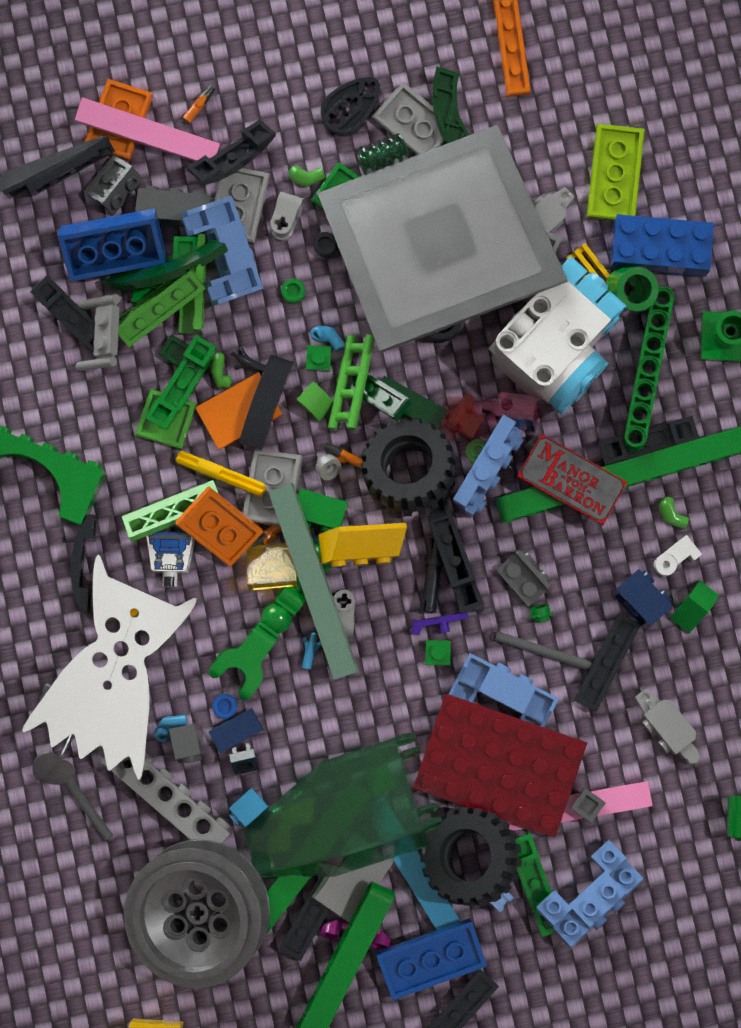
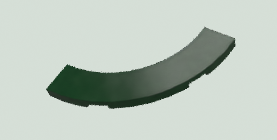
M437 66L433 79L432 106L438 130L445 144L469 136V133L462 119H460L457 107V83L460 73Z
M211 240L200 248L172 261L156 266L113 273L102 279V282L106 288L125 290L126 286L133 285L136 289L150 287L188 274L187 269L199 263L203 267L225 254L228 249L225 243Z

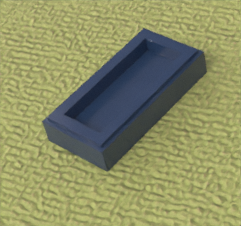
M253 708L208 732L221 754L264 729Z

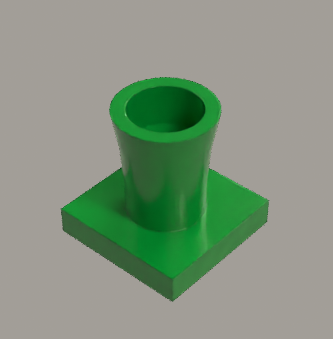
M703 311L701 313L700 361L741 363V312Z

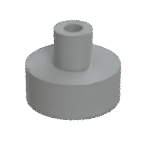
M322 455L317 459L315 470L322 479L331 480L339 474L341 463L334 455Z

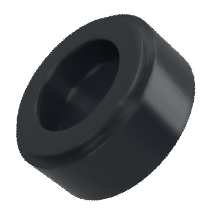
M329 232L319 233L313 241L314 251L317 255L324 258L334 255L337 250V242L334 235Z

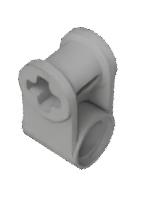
M280 192L270 224L272 234L278 241H287L292 237L296 223L302 213L304 198ZM283 224L286 225L282 230H278V227L281 228Z
M340 590L334 595L333 599L346 636L353 638L355 596L348 590ZM344 593L347 594L348 599H351V604H347L346 608H342L341 603L337 602V599L341 598Z

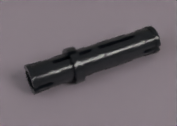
M430 538L428 558L425 560L426 576L421 612L435 614L437 612L440 574L444 565L434 539Z

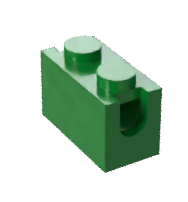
M300 488L298 498L309 528L311 525L320 527L319 531L324 533L334 528L342 527L348 502Z

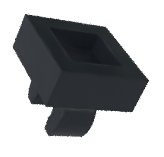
M249 743L246 744V751L238 752L236 746L232 748L233 754H229L235 775L259 770L254 749H251Z

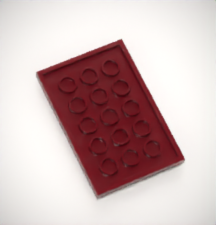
M445 693L413 789L465 807L492 812L498 815L500 819L555 838L588 742Z

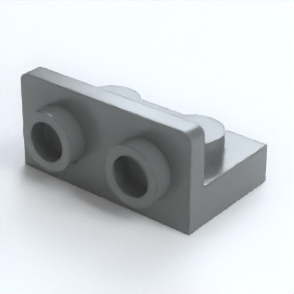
M113 155L84 193L114 215L134 189L137 188L138 184L142 181V177L133 166Z
M518 550L495 571L528 608L552 587L549 584L551 579L542 569L538 571L534 567L533 563L535 561L527 551L522 553Z

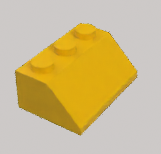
M407 524L345 526L318 535L322 564L331 563L332 568L346 566V562H353L354 566L367 565L368 561L376 560V564L390 563L391 558L397 557L400 554Z

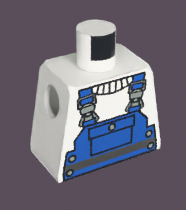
M155 532L148 535L147 543L152 572L163 573L162 587H177V573L187 574L189 572L195 539L186 532Z

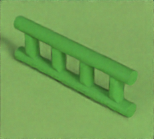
M366 335L364 343H356L355 336H347L328 429L337 430L339 422H348L347 429L356 430L375 342L373 335ZM353 353H362L360 366H351ZM348 376H357L355 389H346ZM344 399H352L350 412H341Z

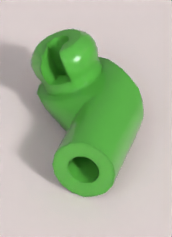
M293 166L289 169L290 179L303 187H309L326 178L321 167L310 173L299 166Z
M214 353L211 373L215 384L220 389L230 388L232 383L231 376L223 375L225 355Z
M671 497L662 498L659 503L662 519L668 524L685 529L689 518L677 514L674 500Z

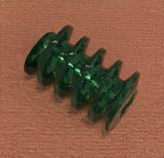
M399 133L395 134V141L390 136L386 137V145L380 139L377 140V148L373 143H368V151L363 146H360L359 154H357L364 175H367V169L369 168L374 172L377 165L382 169L385 168V162L393 165L394 159L401 162L403 161V156L406 155L408 159L410 156L406 143Z

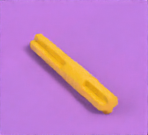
M180 451L176 457V462L182 466L259 497H262L266 491L264 483L184 451Z

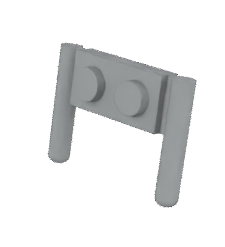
M118 294L81 300L78 305L82 310L96 308L94 356H96V359L77 362L75 366L77 371L81 372L116 366L117 359L114 356L117 355L120 308L117 306L120 302Z

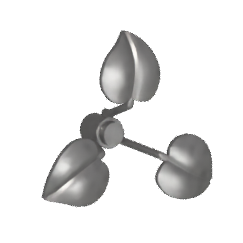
M45 684L38 704L52 685ZM74 734L69 735L59 757L51 751H45L35 758L32 772L38 781L46 784L61 785L72 779L74 767L69 761L63 759ZM100 745L98 753L101 757L105 758L103 747ZM126 757L122 761L128 760L130 757Z

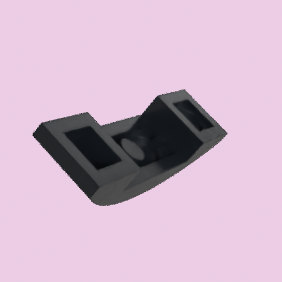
M259 119L242 130V137L211 158H208L206 155L188 166L187 171L203 185L220 181L251 162L269 145L276 136V133Z
M46 275L30 293L94 354L95 321Z
M270 355L250 405L239 444L260 451L263 450L277 405L291 373L293 361Z
M692 415L668 422V424L650 428L645 445L638 452L626 450L623 441L624 436L622 435L599 441L598 445L604 465L606 466L699 439V435ZM636 434L628 437L629 441L633 444L641 442V438Z
M89 514L77 533L70 563L74 597L81 612L90 615L92 590L82 588L85 544L86 541H96L97 517L94 514Z

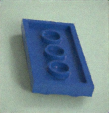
M471 918L375 952L392 1001L487 967Z

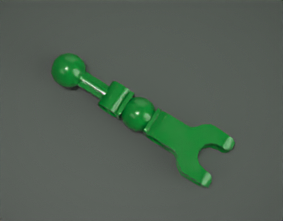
M315 543V547L321 561L320 545L319 543ZM331 563L322 564L324 573L332 569ZM298 577L292 585L287 582L273 600L275 603L269 604L264 608L261 614V622H257L242 644L237 648L221 651L208 670L210 677L218 678L228 668L237 667L241 669L244 681L238 690V695L243 701L248 700L262 683L263 671L261 663L280 637L278 634L285 632L290 627L292 615L295 616L306 601Z

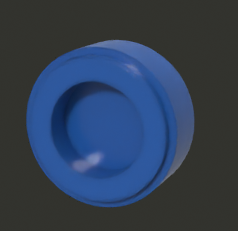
M228 694L217 696L212 704L214 714L222 719L233 717L238 708L235 698Z

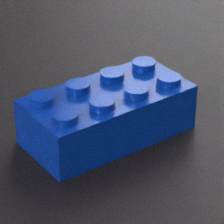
M156 208L60 226L58 239L70 281L156 266L166 261V249Z
M617 214L613 222L610 269L641 267L654 273L706 277L711 270L714 223Z

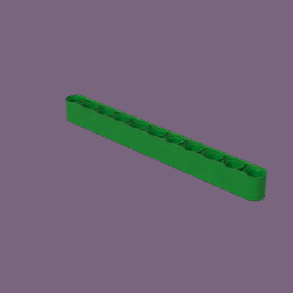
M741 427L602 468L627 481L625 486L627 488L741 454ZM535 487L495 499L502 523H508L566 506Z

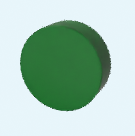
M289 279L282 285L281 293L287 303L298 304L304 299L306 290L300 280Z

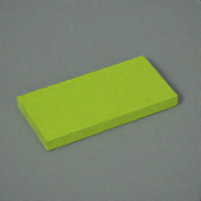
M597 123L586 218L614 221L617 214L636 215L645 129Z

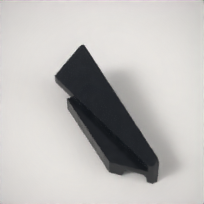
M106 135L100 136L0 173L1 190L9 199L27 189L36 196L112 154L115 150Z
M447 499L445 502L439 500V507L431 512L428 524L452 590L456 589L460 614L484 611V603Z

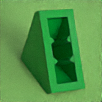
M699 580L669 619L689 634L709 613L719 595Z

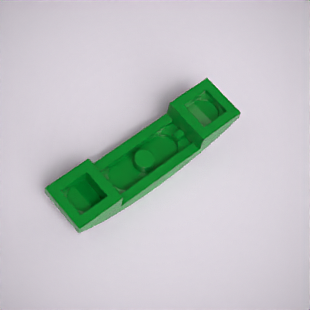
M197 335L194 336L183 354L182 362L160 398H156L145 419L164 430L171 426L204 375L217 349L215 345Z
M528 833L515 839L516 844H520L522 851L518 853V859H522V864L516 870L541 936L544 937L555 933V931L536 910V907L552 891L532 835Z

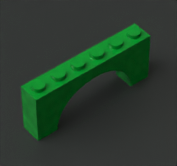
M0 425V459L21 457L45 466L56 479L60 489L61 507L58 516L61 519L81 526L86 517L91 513L106 477V472L101 469L102 465L90 460L86 464L79 461L80 457L67 451L63 455L56 452L57 447L47 443H43L40 446L34 443V438L24 434L17 437L11 434V429Z

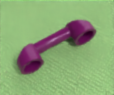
M342 920L328 922L322 926L320 935L326 939L339 940L341 931L345 932L349 922ZM379 929L370 947L377 950L390 947V938Z

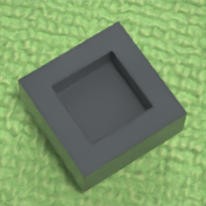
M584 788L570 809L592 823L606 802Z

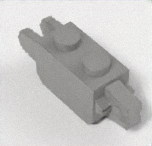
M566 187L552 196L550 194L544 198L540 196L533 202L544 229L550 233H554L564 223L566 209L574 200V195Z
M647 688L641 691L635 697V700L643 712L641 715L644 719L642 724L650 734L655 732L660 739L658 744L666 754L671 752L672 755H676L678 753L685 760L684 762L689 764L698 763L701 758L700 754L691 743L696 738V731L671 700H659Z

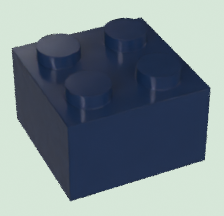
M638 569L611 594L637 622L641 623V627L646 629L652 626L673 606L670 603V596L663 589L659 591L652 584L654 579L645 570L641 572Z

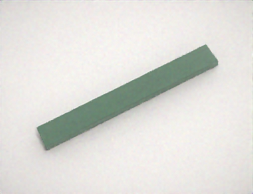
M292 483L269 491L333 678L335 680L356 673L359 670L294 484Z

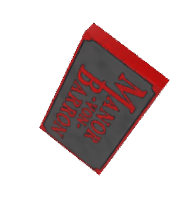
M543 434L540 435L517 475V478L602 526L627 484V481Z

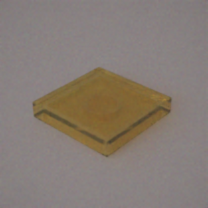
M286 543L256 545L254 547L250 546L247 549L248 590L297 586V572Z

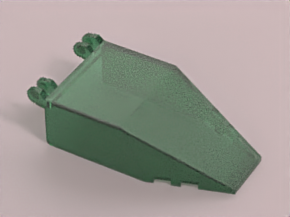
M414 733L400 734L394 738L322 761L244 828L252 864L260 876L336 877L429 846L430 842L425 833L439 827L442 824V820L440 817H435L421 823V816L437 811L438 807L436 803L423 805L419 808L416 807L403 761L420 755V748L413 747L403 751L400 748L413 743L417 739Z

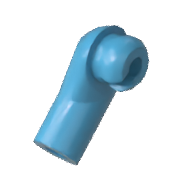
M316 326L310 332L313 340L329 342L335 352L345 347L344 342L333 327Z
M186 714L162 718L154 731L156 740L165 742L170 736L169 729L186 726Z

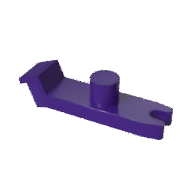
M468 613L426 620L414 619L410 634L420 635L421 627L438 625L439 634L450 632L449 622L466 620L469 618Z

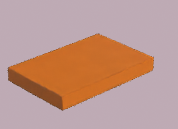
M107 79L99 103L146 118L153 99V93ZM90 127L85 142L106 135L115 150L110 155H115L127 161L131 160L136 142Z
M259 372L195 407L219 450L240 439L250 405L261 378ZM278 405L272 421L283 415Z
M210 486L175 521L177 526L229 567L263 533V530Z

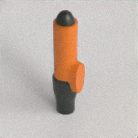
M209 85L198 96V99L183 116L182 123L184 125L190 124L204 105L208 103L215 91L212 86Z
M325 443L323 450L334 455L340 462H348L361 469L362 458L343 450L339 446Z
M270 526L263 531L251 547L254 549L259 545L268 544L276 538V534L282 531L281 527Z

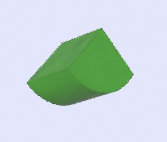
M312 382L297 398L298 404L319 423L332 409L333 400L315 382Z

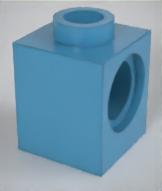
M251 788L229 808L232 811L229 816L238 826L243 824L247 827L269 805L254 788Z

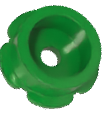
M549 604L530 607L531 614L529 618L534 619L535 623L549 621V616L553 615Z

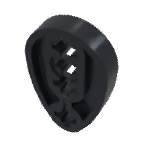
M373 77L355 79L341 85L328 94L321 105V119L325 128L330 133L342 137L357 133L367 123L378 103L380 94V83ZM367 85L371 87L373 85L374 93H371L370 91L364 93L365 86ZM348 101L352 103L357 101V108L351 107L348 110V117L341 116L339 118V125L336 123L330 124V117L337 118L339 116V109L344 111L348 108Z

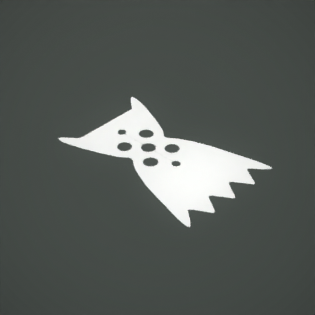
M97 555L93 570V613L98 639L84 648L63 669L28 718L22 731H29L46 722L51 747L56 746L66 737L74 734L80 759L101 745L104 750L108 771L113 769L124 758L130 757L137 779H141L149 716V684L144 659L155 652L183 623L194 608L197 599L193 598L179 606H173L108 577L101 557ZM132 608L139 611V615L135 618L130 615ZM116 618L120 622L119 631L116 633L107 631L105 627L107 619ZM140 630L146 631L150 638L148 644L143 646L137 644L134 638L136 632ZM123 641L128 645L127 655L121 657L115 654L113 648L116 642ZM97 652L104 653L108 659L106 666L96 667L92 661L93 655ZM125 665H132L136 668L137 675L133 680H126L122 676V669ZM108 680L112 683L110 690L104 689V681Z

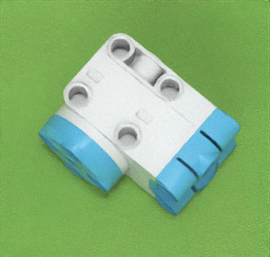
M572 257L568 258L561 266L568 282L536 294L509 321L488 349L492 352V362L532 399L544 400L560 415L580 399L595 379L608 366L609 363L592 347L620 320L619 315L626 308V305L611 291L607 293L608 286L601 277L595 273L587 274L588 271Z

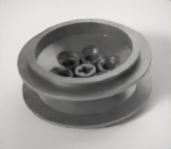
M210 840L180 842L159 853L134 878L128 890L124 907L127 937L140 961L161 979L187 988L215 986L238 974L263 943L270 920L269 897L259 872L238 851L225 844ZM194 880L200 881L203 884V890L195 887ZM216 892L222 893L226 898V902L219 901L216 897ZM174 893L181 895L183 903L175 900ZM176 918L181 919L185 927L178 926ZM218 918H224L228 926H221ZM198 930L205 932L206 940L199 937Z

